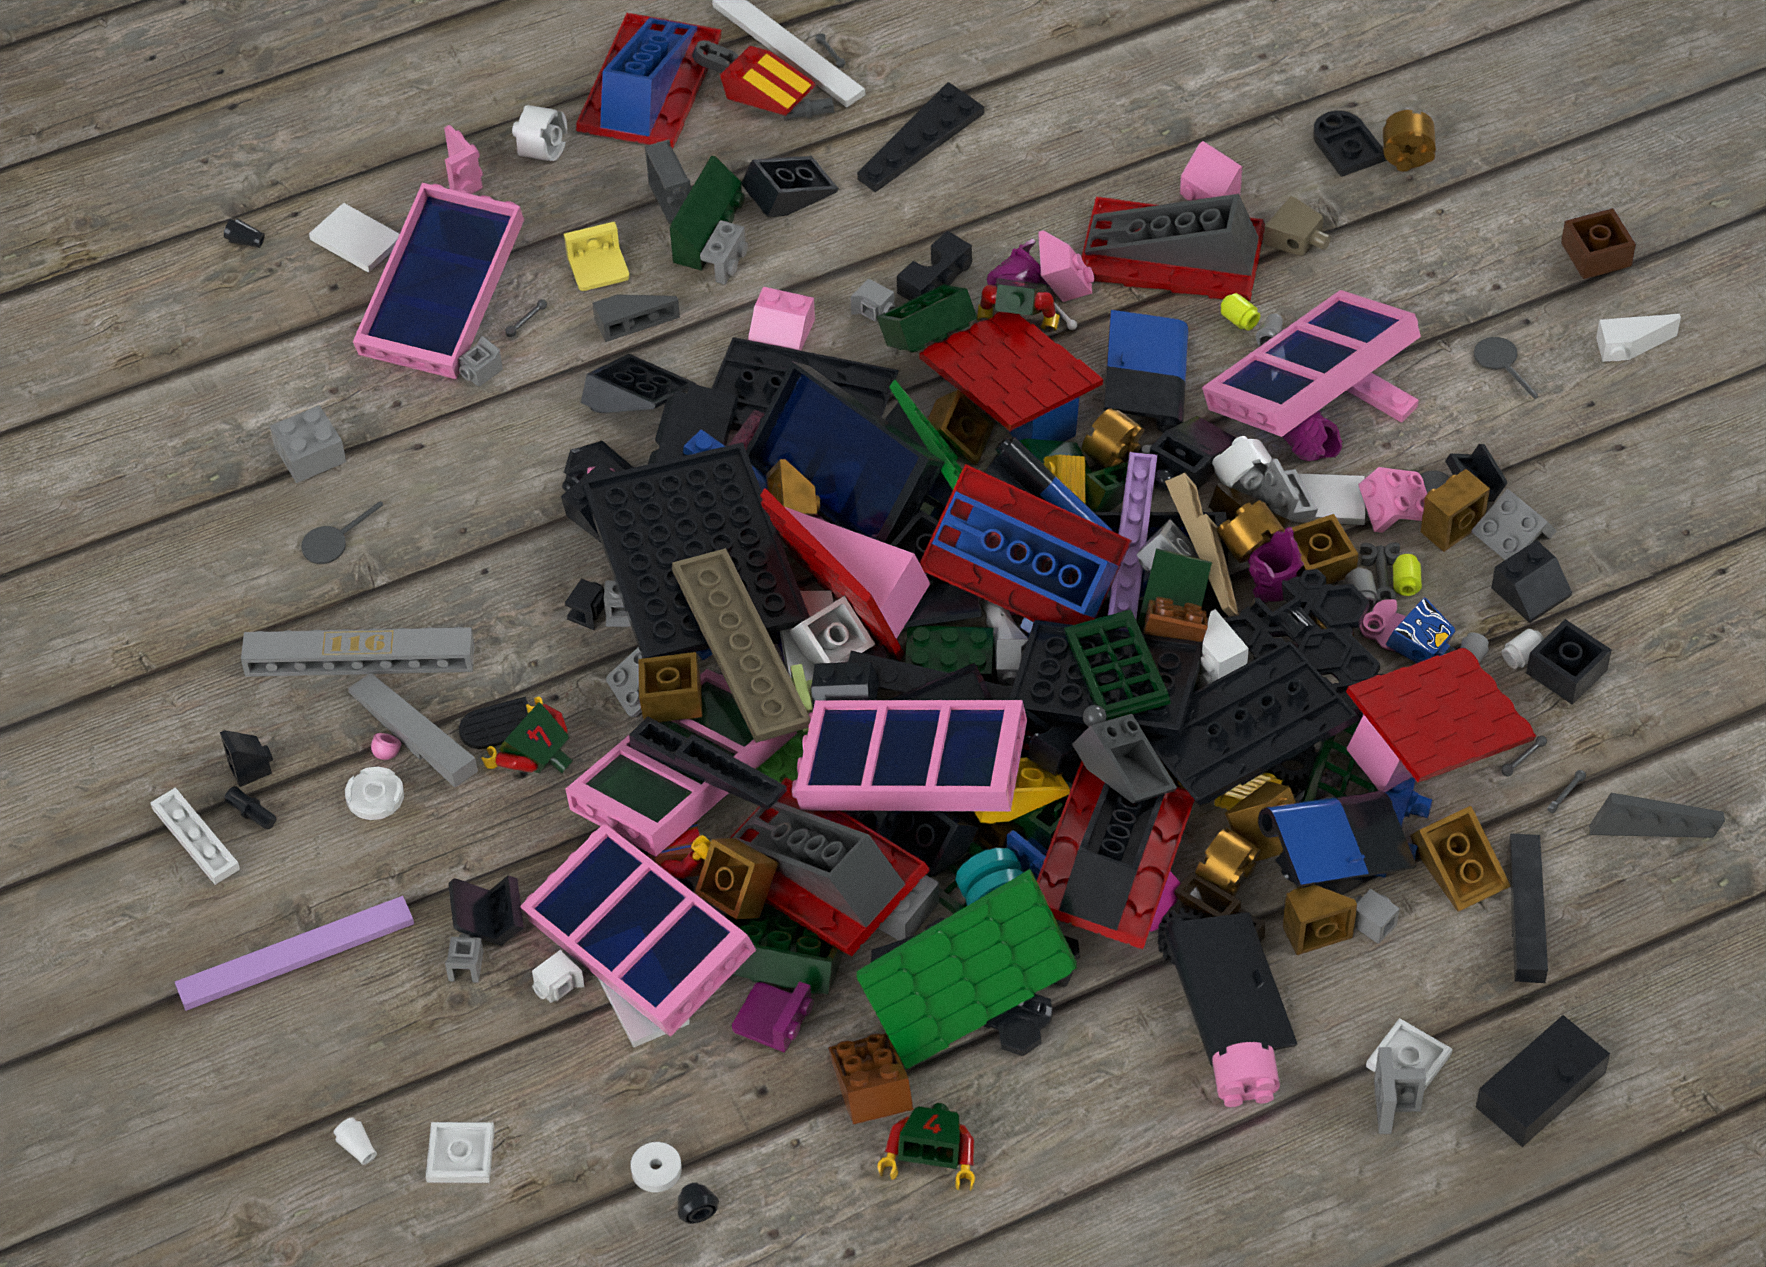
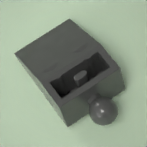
M1090 705L1084 710L1083 721L1089 728L1072 745L1090 772L1133 804L1173 792L1177 789L1132 714L1106 721V712L1101 706Z

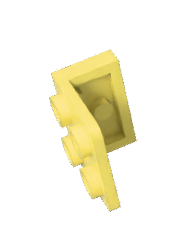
M615 221L564 234L566 255L580 291L627 281L630 278L619 247L618 230Z

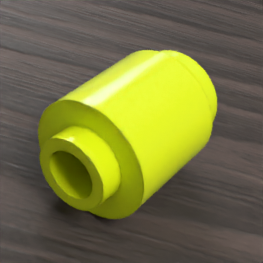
M1238 293L1226 296L1221 303V315L1238 328L1249 331L1258 324L1261 315L1257 307Z
M1412 554L1398 556L1393 564V588L1400 595L1411 596L1417 594L1422 588L1421 564L1417 557Z

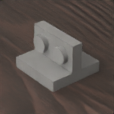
M1379 1047L1374 1075L1379 1134L1392 1133L1395 1112H1421L1426 1083L1425 1068L1407 1066L1393 1069L1391 1047Z

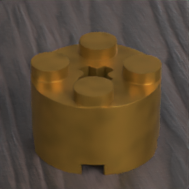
M1401 110L1387 118L1386 124L1383 127L1384 156L1389 163L1396 166L1397 170L1406 172L1411 168L1423 166L1435 159V126L1428 114L1421 112L1420 115L1413 113L1412 110Z
M1109 408L1093 423L1092 427L1095 428L1092 436L1088 434L1085 436L1081 449L1083 453L1102 467L1115 466L1124 463L1130 452H1139L1141 445L1138 441L1144 429L1119 410Z
M1261 500L1253 505L1250 502L1243 505L1236 511L1238 516L1235 519L1223 522L1216 529L1219 537L1239 564L1247 562L1250 558V553H1253L1261 545L1270 542L1275 532H1283L1285 530L1268 506Z
M1226 827L1211 842L1205 852L1207 854L1204 860L1205 864L1199 862L1195 873L1230 895L1235 896L1241 886L1239 884L1243 876L1248 878L1255 869L1257 863L1254 861L1260 854L1261 849Z

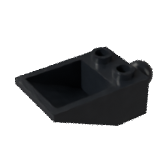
M1198 416L1165 431L1150 447V454L1157 455L1154 486L1159 490L1166 491L1168 487L1165 481L1186 473L1196 485L1198 491L1215 473L1212 464L1213 459L1232 446L1236 437Z

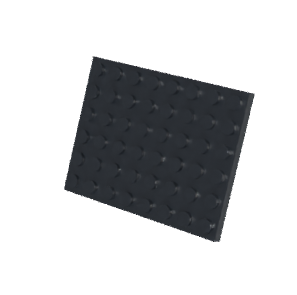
M743 442L582 480L583 492L642 659L710 649L672 571V563L726 548L768 634L794 628L810 617L777 530L772 524L770 516L761 505L762 498L760 495L762 491Z

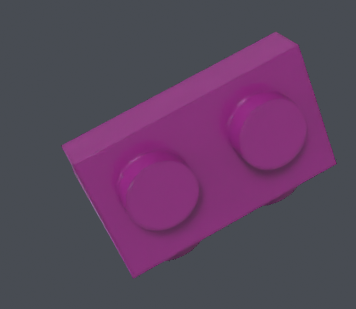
M799 981L794 992L790 994L768 984L757 982L732 1023V1031L785 1053L791 1041L796 1039L805 1016H808L813 1008L814 999L811 998V985Z

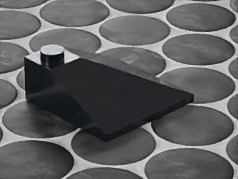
M628 353L587 373L581 403L589 406L592 411L597 413L656 409L665 404L669 397L674 396L675 390L687 393L689 384L696 383Z

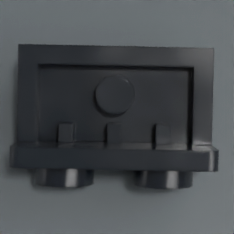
M1478 444L1472 454L1450 453L1445 460L1452 475H1457L1467 469L1489 487L1488 502H1495L1508 483L1485 444Z

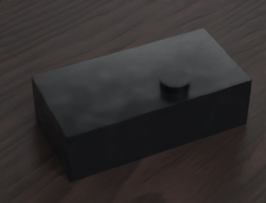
M1562 1015L1479 1088L1475 1108L1523 1147L1606 1073L1610 1053Z

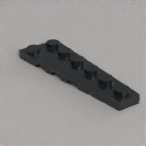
M950 82L946 83L857 172V180L876 193L984 114V106Z

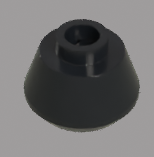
M690 1183L682 1188L678 1196V1217L689 1224L703 1222L716 1213L719 1199L705 1185Z

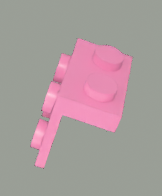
M451 125L444 127L449 154V158L445 159L449 187L451 190L456 191L460 189L473 194L483 188L481 181L483 174L478 163L479 152L473 144L470 145L464 139L459 130L456 131Z
M1378 467L1358 484L1374 532L1383 533L1399 519L1422 521L1424 498L1427 495L1424 481L1418 472Z

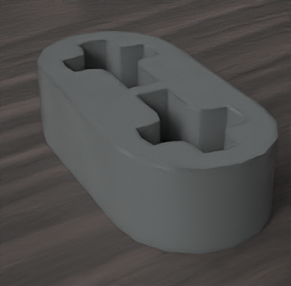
M706 40L699 41L692 52L693 60L697 64L722 73L739 57L734 51Z

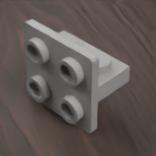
M1271 459L1261 488L1258 491V500L1269 504L1268 508L1271 512L1289 520L1315 517L1318 508L1296 469L1284 471L1278 459Z

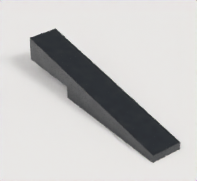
M648 716L629 734L631 748L662 764L769 810L787 791L785 785L692 734L689 738H686Z
M1510 833L1514 982L1545 983L1548 973L1541 838L1540 835Z

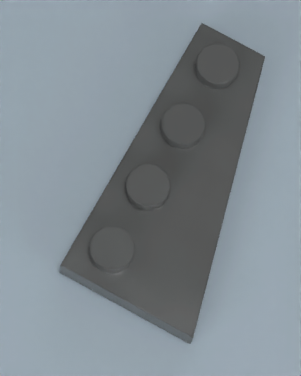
M1610 793L1590 823L1589 831L1590 835L1713 838L1725 822L1723 811Z

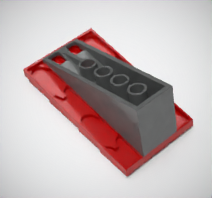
M1239 194L1164 205L1096 197L1081 258L1083 263L1092 269L1094 282L1120 283L1125 287L1170 290L1173 293L1208 295L1209 298L1224 299L1228 295L1238 293L1247 301H1250L1263 234L1265 232V223L1263 219L1249 217Z
M786 777L781 784L786 786L787 791L769 810L759 806L730 838H736L778 862L765 901L766 903L785 913L790 919L852 957L860 948V945L866 942L880 926V923L884 922L900 904L899 902L903 901L930 869L922 860L840 810H800L797 798H794L792 795L793 781Z

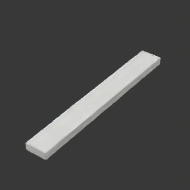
M712 0L713 7L789 65L814 81L818 87L846 108L865 96V89L747 0Z

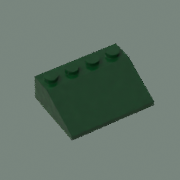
M764 904L760 918L736 919L729 914L726 915L725 918L749 936L756 949L731 976L749 978L753 982L774 983L783 988H796L800 981L811 985V993L829 994L837 976L843 951L819 938L817 934L790 919L788 915L770 904ZM721 928L718 929L713 938L712 950L728 935Z

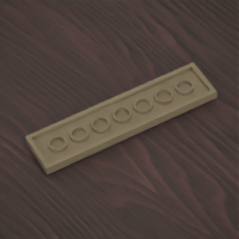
M726 548L673 562L672 571L755 742H761L808 728L811 719Z

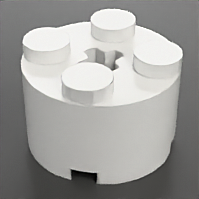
M526 105L519 122L516 121L512 128V134L516 137L518 155L555 161L563 152L565 142H561L562 133L567 134V121L564 113L555 109Z
M1240 436L1233 441L1232 446L1227 448L1222 454L1217 455L1213 459L1212 464L1222 484L1247 495L1253 494L1256 498L1272 457L1261 441Z

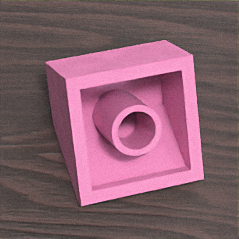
M1202 141L1199 143L1181 175L1180 194L1188 201L1233 194L1240 195L1242 166Z
M1044 230L1039 231L1041 276L1062 302L1092 294L1093 271L1083 263L1080 254H1076L1070 245Z
M763 287L754 307L748 340L802 350L815 321L814 298Z

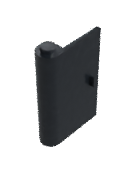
M1249 912L1188 921L1178 918L1167 924V928L1163 933L1211 1067H1213V1055L1218 1051L1219 1056L1227 1053L1226 1047L1234 1044L1258 1042L1262 1043V1048L1267 1050L1268 1045L1276 1050L1295 1047L1298 1044Z

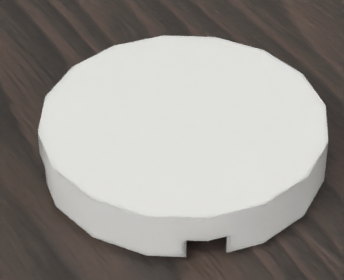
M365 768L360 771L361 774H358L355 778L353 775L349 779L345 788L346 803L351 812L359 818L368 820L383 819L392 815L402 804L404 799L403 783L395 775V772L388 768Z

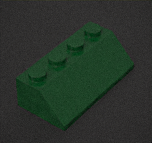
M711 155L669 226L673 263L700 271L703 270L707 263L700 259V254L720 221L733 223L735 212L743 206L745 194L742 193L741 181L716 156Z

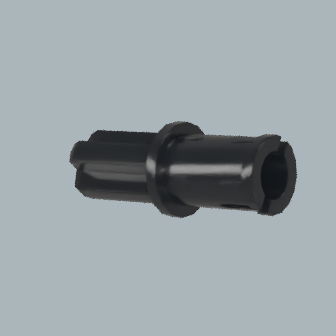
M237 786L231 787L226 792L225 802L238 809L245 819L250 818L265 829H271L277 821L274 814L260 805V800L251 798Z

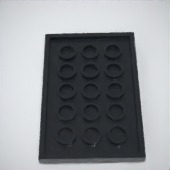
M1034 620L1009 700H1022L1024 709H1027L1038 718L1085 724L1083 712L1088 706L1095 704L1064 632L1065 627L1072 625ZM1116 630L1106 632L1110 643L1131 637L1129 632ZM1100 634L1080 639L1084 650L1105 645ZM1142 634L1166 687L1171 704L1132 715L1143 733L1180 738L1201 665L1203 642ZM1135 645L1114 650L1118 661L1139 655ZM1108 652L1087 657L1091 668L1112 663ZM1142 662L1121 668L1126 679L1147 673ZM1116 670L1095 675L1099 687L1120 681ZM1150 680L1129 686L1133 697L1155 692ZM1124 688L1103 693L1107 705L1128 699Z

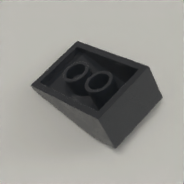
M812 156L752 159L741 182L749 196L757 203L767 217L788 216L837 193L839 189Z

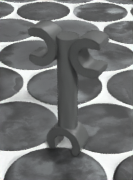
M1392 542L1386 545V547L1382 545L1375 547L1370 543L1360 544V554H1369L1362 555L1361 565L1371 566L1376 562L1378 580L1376 604L1380 602L1381 598L1396 600V592L1389 586L1387 564L1393 566L1396 558L1400 556L1392 554L1399 553L1400 543Z

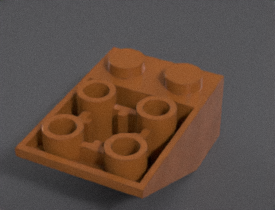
M1156 597V601L1149 600L1142 634L1202 642L1208 628L1206 612L1201 611L1202 607L1199 605L1185 603L1184 607L1173 605V600Z
M887 1033L872 1034L867 1038L855 1041H842L837 1045L828 1047L846 1109L853 1125L914 1110L909 1078Z

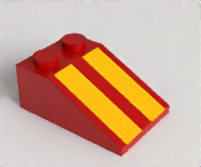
M751 45L720 74L727 99L784 116L816 86L814 81L771 51Z

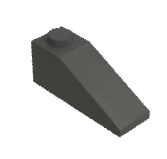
M617 294L592 303L594 321L605 342L680 318L677 296Z

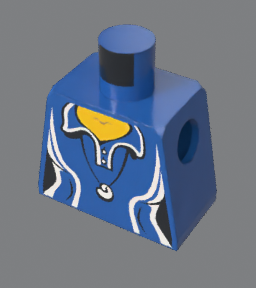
M1424 597L1393 630L1385 645L1413 662L1419 663L1437 655L1442 656L1454 651L1455 649L1448 643L1455 633V628Z

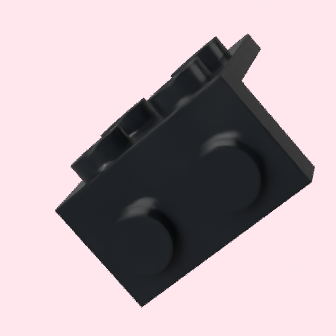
M508 875L490 890L456 878L448 883L453 927L455 930L502 946L524 928L517 878Z

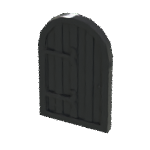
M526 696L468 713L459 724V735L463 743L474 749H487L489 746L502 745L504 740L528 715Z

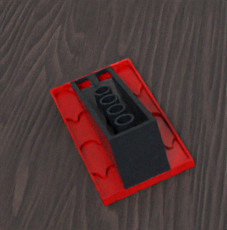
M1081 761L1036 881L1055 919L1068 924L1072 923V925L1097 934L1101 933L1105 937L1126 944L1130 943L1131 946L1143 949L1195 800L1186 789L1177 787L1173 792L1133 804L1090 772Z

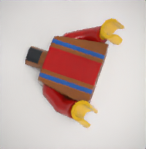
M696 821L658 856H654L643 849H640V851L674 878L685 879L687 877L700 876L711 842L704 835H699Z

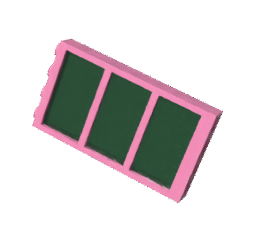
M709 669L700 674L702 717L659 722L686 738L693 734L754 769H757L797 734L796 731L756 743L724 676ZM629 735L565 789L571 811L600 827L605 823L628 842L654 856H658L728 794L724 790L662 764L631 748Z

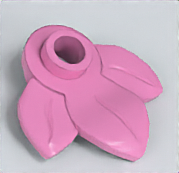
M1382 600L1374 606L1372 612L1365 615L1359 630L1366 638L1376 640L1380 647L1395 651L1385 644L1393 630L1406 616L1396 613V600ZM1376 625L1378 629H1371L1368 626Z

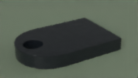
M1340 110L1330 111L1322 114L1315 121L1313 129L1314 141L1341 177L1387 161L1384 156L1383 147L1363 121L1355 114ZM1334 122V123H1337L1338 125H1336V126H1331V125H1328L1327 123Z

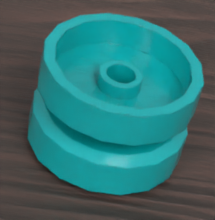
M994 848L985 850L966 861L957 871L955 880L968 906L1024 872H1022L1021 865L1013 851L1008 848Z

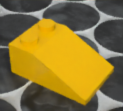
M1020 758L1011 811L974 812L981 823L1009 822L1069 795L1070 788L1061 774L1054 776L1028 758ZM995 759L967 760L962 786H990Z

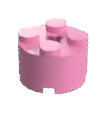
M1258 1042L1238 1043L1226 1047L1227 1053L1219 1056V1051L1213 1055L1212 1063L1218 1096L1224 1100L1225 1106L1237 1107L1244 1100L1254 1099L1257 1103L1263 1104L1274 1099L1273 1094L1279 1089L1280 1083L1274 1049L1268 1045L1267 1050L1263 1049L1262 1043Z

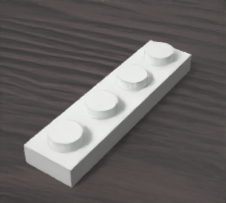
M176 788L151 802L153 811L215 885L240 870L236 859Z

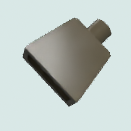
M1290 196L1265 225L1264 244L1303 256L1313 245L1325 250L1331 241V236L1322 232L1323 216L1295 197Z

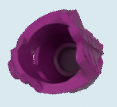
M1031 239L1023 245L1020 244L1017 249L1014 248L1008 259L989 272L987 275L988 285H996V278L1046 284L1049 287L1041 276L1040 265L1029 253L1036 241Z
M1319 410L1282 436L1293 447L1292 452L1300 459L1306 461L1336 458L1343 447V441L1340 438L1337 425L1331 420L1325 419Z
M1292 527L1286 528L1284 532H1275L1271 541L1257 548L1248 560L1250 564L1249 571L1255 584L1253 589L1254 597L1260 598L1265 603L1269 601H1283L1282 581H1288L1293 577H1297L1296 572L1304 566V563L1301 561L1302 554L1299 552L1298 544L1293 537Z

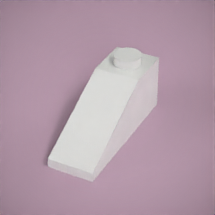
M1680 314L1599 320L1596 339L1602 362L1630 360L1676 337L1681 319Z

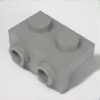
M720 221L701 252L700 259L702 261L714 264L716 282L726 284L729 277L736 273L740 258L745 257L748 250V243L745 241V227Z

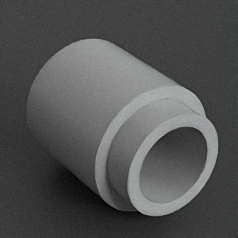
M1353 569L1346 575L1345 584H1353L1369 600L1368 610L1376 605L1377 600L1373 574L1367 569Z

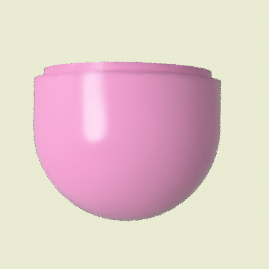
M377 733L373 737L371 750L376 758L389 760L399 753L402 743L393 735Z

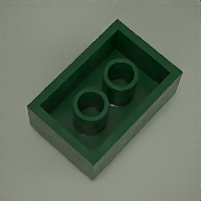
M944 284L877 316L886 345L898 348V350H907L910 353L925 348L924 344L930 341L936 342L945 339L948 332L953 330L959 331L969 327V322L977 319L968 289Z
M907 627L905 663L951 673L975 662L984 681L992 683L994 628Z

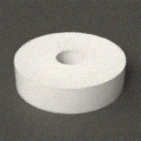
M651 1142L645 1144L632 1156V1178L645 1191H666L673 1187L681 1176L680 1156L672 1146L666 1143ZM654 1165H660V1166H661L659 1169H652V1168H651V1167L654 1166Z

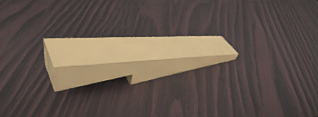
M1186 473L1165 481L1199 559L1212 562L1208 579L1222 610L1229 617L1239 616L1221 539L1216 530L1217 526L1207 514L1203 515L1196 485Z

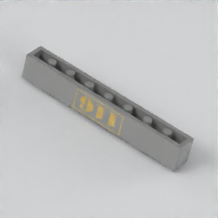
M472 627L244 632L241 662L245 677L473 672L475 643Z

